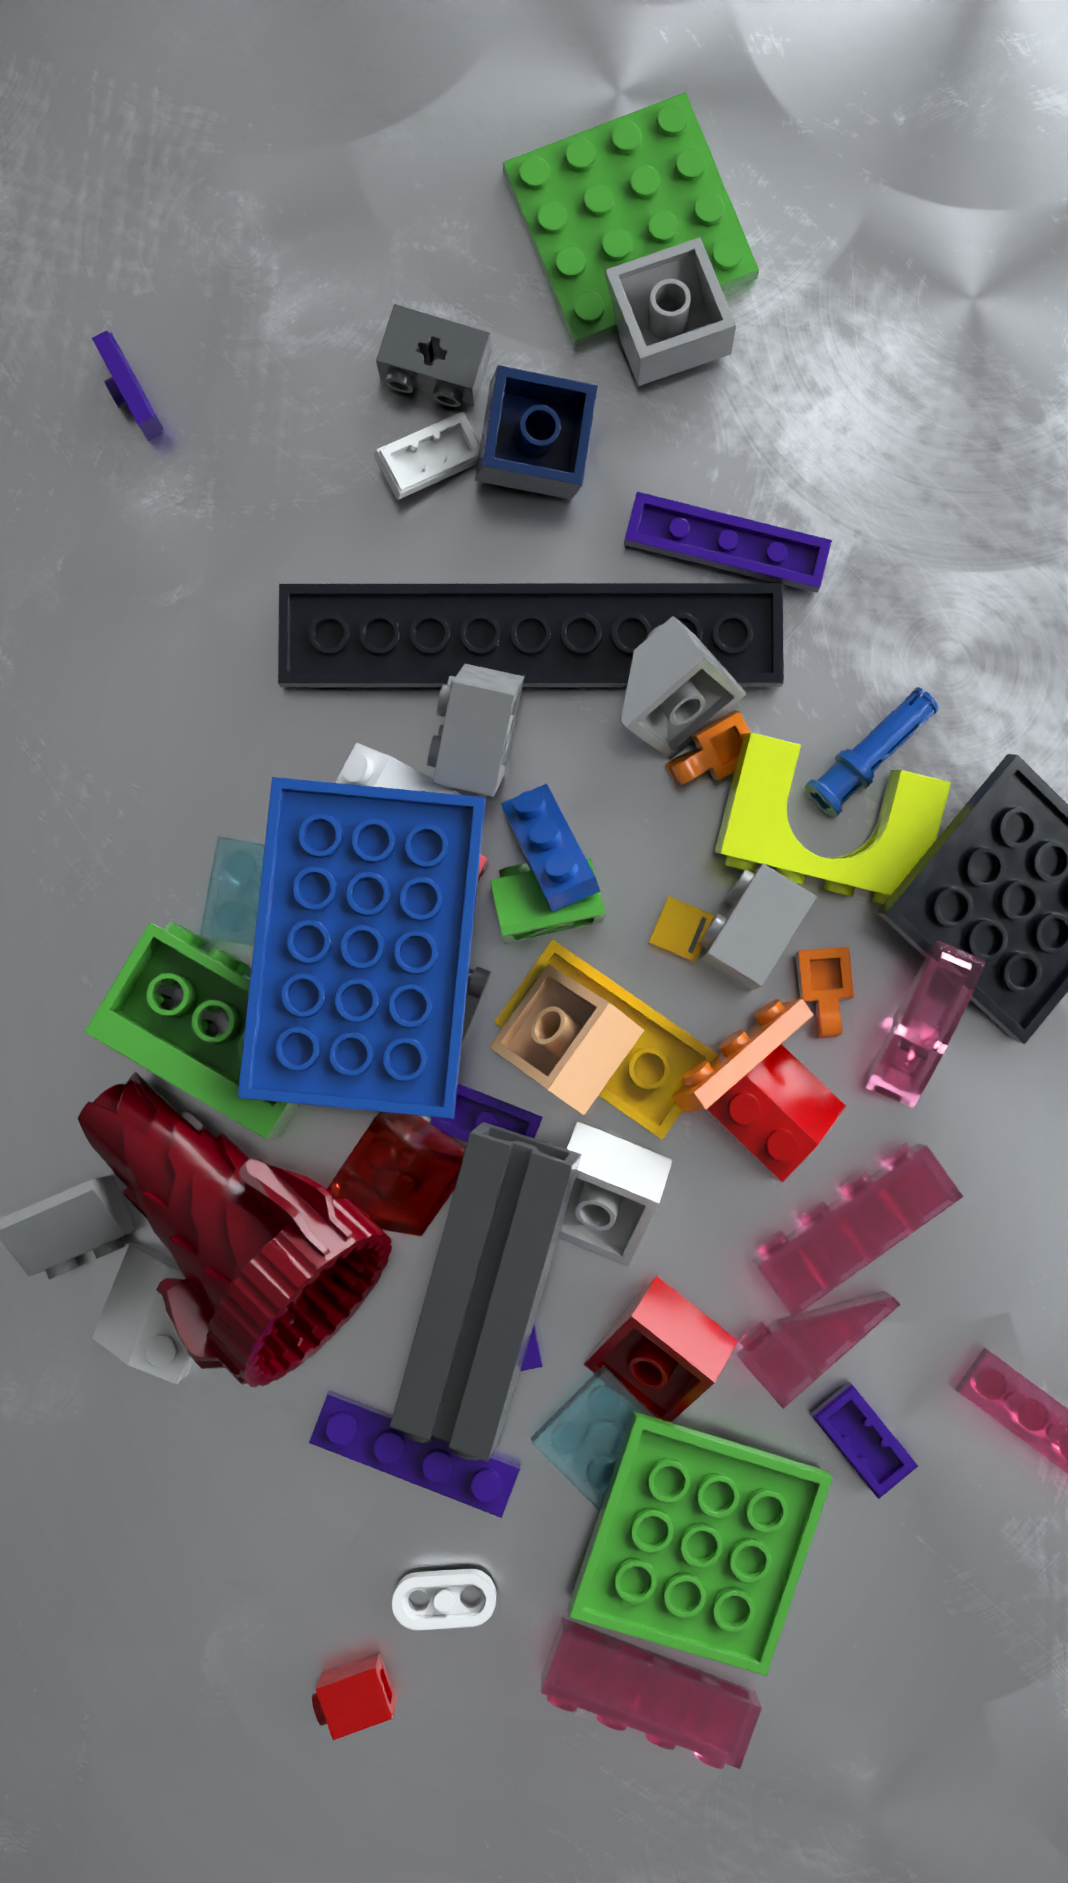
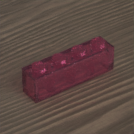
M908 1142L897 1146L882 1158L886 1166L872 1176H869L866 1171L858 1174L840 1188L844 1193L841 1198L829 1206L824 1201L819 1202L799 1217L803 1225L785 1236L783 1231H779L757 1247L760 1255L753 1259L752 1262L787 1312L793 1317L963 1197L927 1145L917 1143L911 1147Z
M563 1617L541 1675V1693L548 1696L547 1700L552 1705L570 1712H575L577 1707L597 1714L596 1719L600 1723L615 1730L624 1731L626 1726L646 1733L645 1737L651 1743L665 1749L673 1750L676 1745L695 1752V1757L704 1764L719 1769L724 1768L725 1764L738 1769L741 1768L762 1709L758 1695L754 1690Z

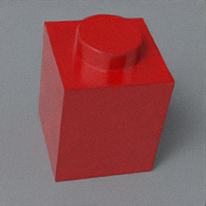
M380 1652L321 1673L315 1689L316 1693L312 1694V1705L320 1726L328 1725L332 1740L393 1719L397 1701Z

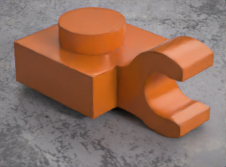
M734 710L691 735L697 749L684 753L665 764L673 782L679 781L683 785L708 769L715 780H721L735 772L744 734L750 733L740 711Z
M849 947L797 951L796 961L800 999L802 998L805 1003L816 1002L815 1022L817 1038H830L842 1035L839 1000H851L854 998Z

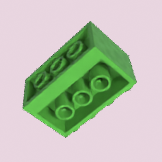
M168 921L165 928L149 922L84 1032L264 1139L280 1137L299 1104L238 1098L250 977L244 973L249 965L215 947L212 948L210 953L201 949V946L205 939L181 925ZM176 988H182L183 1000L180 1005H173L172 995ZM227 1013V1021L229 1022L227 1030L225 1032H217V1025L215 1024L217 1016Z

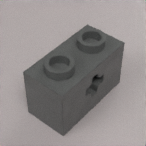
M394 304L376 358L380 379L385 380L386 385L397 391L411 393L413 389L430 393L436 401L447 406L459 407L463 403L474 407L492 352L490 332ZM434 355L441 357V359H435L432 366L425 365V362L432 361Z

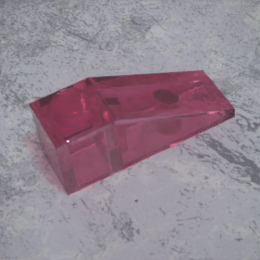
M886 1291L775 1319L768 1326L760 1322L741 1338L740 1344L743 1348L736 1354L784 1409L901 1304L894 1296Z

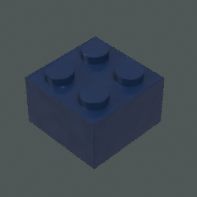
M498 365L489 385L475 481L573 499L583 485L598 385Z

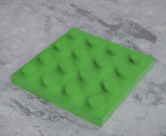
M686 92L503 162L504 175L574 348L618 332L605 277L606 269L700 237L722 292L758 277V265Z
M633 1411L567 1608L569 1618L767 1676L833 1477L828 1471Z

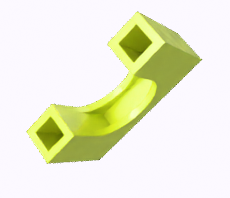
M752 732L745 733L714 852L727 855L726 866L755 872L756 864L764 863L765 865L776 867L778 873L795 883L804 885L806 875L825 879L824 890L853 897L855 887L874 891L872 902L884 904L936 841L951 782L904 770H891L877 824L866 842L855 851L843 856L832 858L820 857L807 850L796 839L787 817V800L801 745Z

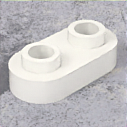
M478 1569L413 1572L404 1576L398 1582L392 1598V1610L398 1622L411 1630L476 1627L485 1623L492 1616L496 1606L497 1592L492 1579ZM473 1587L479 1591L481 1597L476 1602L469 1603L462 1598L461 1592L465 1588ZM416 1590H421L428 1595L429 1601L425 1605L417 1606L410 1600V1594Z

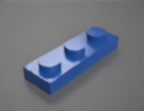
M547 784L531 791L523 792L519 796L501 803L505 816L552 912L600 892L596 877Z

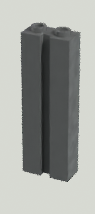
M482 1122L470 1132L390 1427L403 1431L407 1438L419 1443H430L434 1440V1437L450 1442L449 1448L452 1449L453 1453L463 1459L489 1461L501 1441L582 1154Z

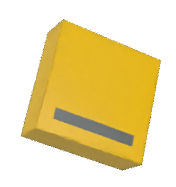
M668 896L648 944L695 963L702 948L698 942L715 915Z

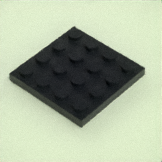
M1007 754L877 913L1009 1036L1022 1044H1026L1068 992V804L1018 754Z

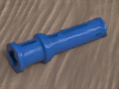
M916 687L863 741L858 743L852 750H841L835 756L836 763L817 781L811 779L804 786L810 799L824 813L836 818L842 812L841 805L859 788L866 789L872 784L873 772L908 740L923 723L939 711V706L935 699L927 691L923 693L922 688Z

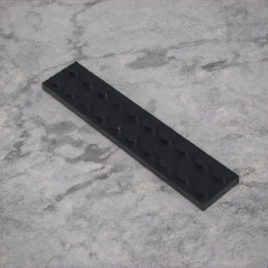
M783 583L279 584L278 684L280 687H442L447 685L449 676L456 677L464 664L524 676L522 687H627L634 650L647 639L653 629L664 624L674 616L696 635L741 687H782L784 683Z

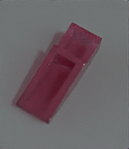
M936 940L894 1014L892 1027L871 1063L866 1085L867 1089L912 1108L915 1107L960 1022L984 969L985 960Z

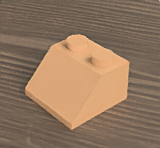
M547 964L492 1041L489 1048L582 1115H585L644 1029L611 1003L550 964Z

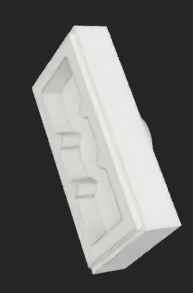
M460 412L377 449L374 458L396 499L399 500L478 463L480 441L465 413Z

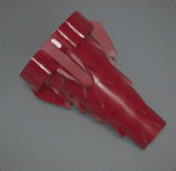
M137 1072L132 1074L126 1084H116L101 1093L93 1102L88 1101L78 1116V1121L88 1142L112 1169L114 1174L127 1186L122 1191L124 1196L148 1220L154 1233L170 1251L186 1278H165L159 1283L156 1290L163 1296L166 1312L187 1354L201 1369L226 1368L242 1385L248 1384L250 1387L265 1386L274 1380L277 1381L288 1372L295 1370L303 1364L306 1359L312 1357L349 1321L375 1287L382 1275V1271L387 1266L388 1257L392 1250L390 1245L392 1242L391 1238L350 1199L345 1198L342 1200L337 1198L332 1200V1194L324 1186L312 1179L266 1164L261 1159L258 1161L250 1159L223 1132L216 1138L191 1113L181 1109L176 1111Z

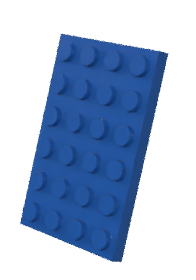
M272 777L238 1098L454 1119L486 803L485 797Z

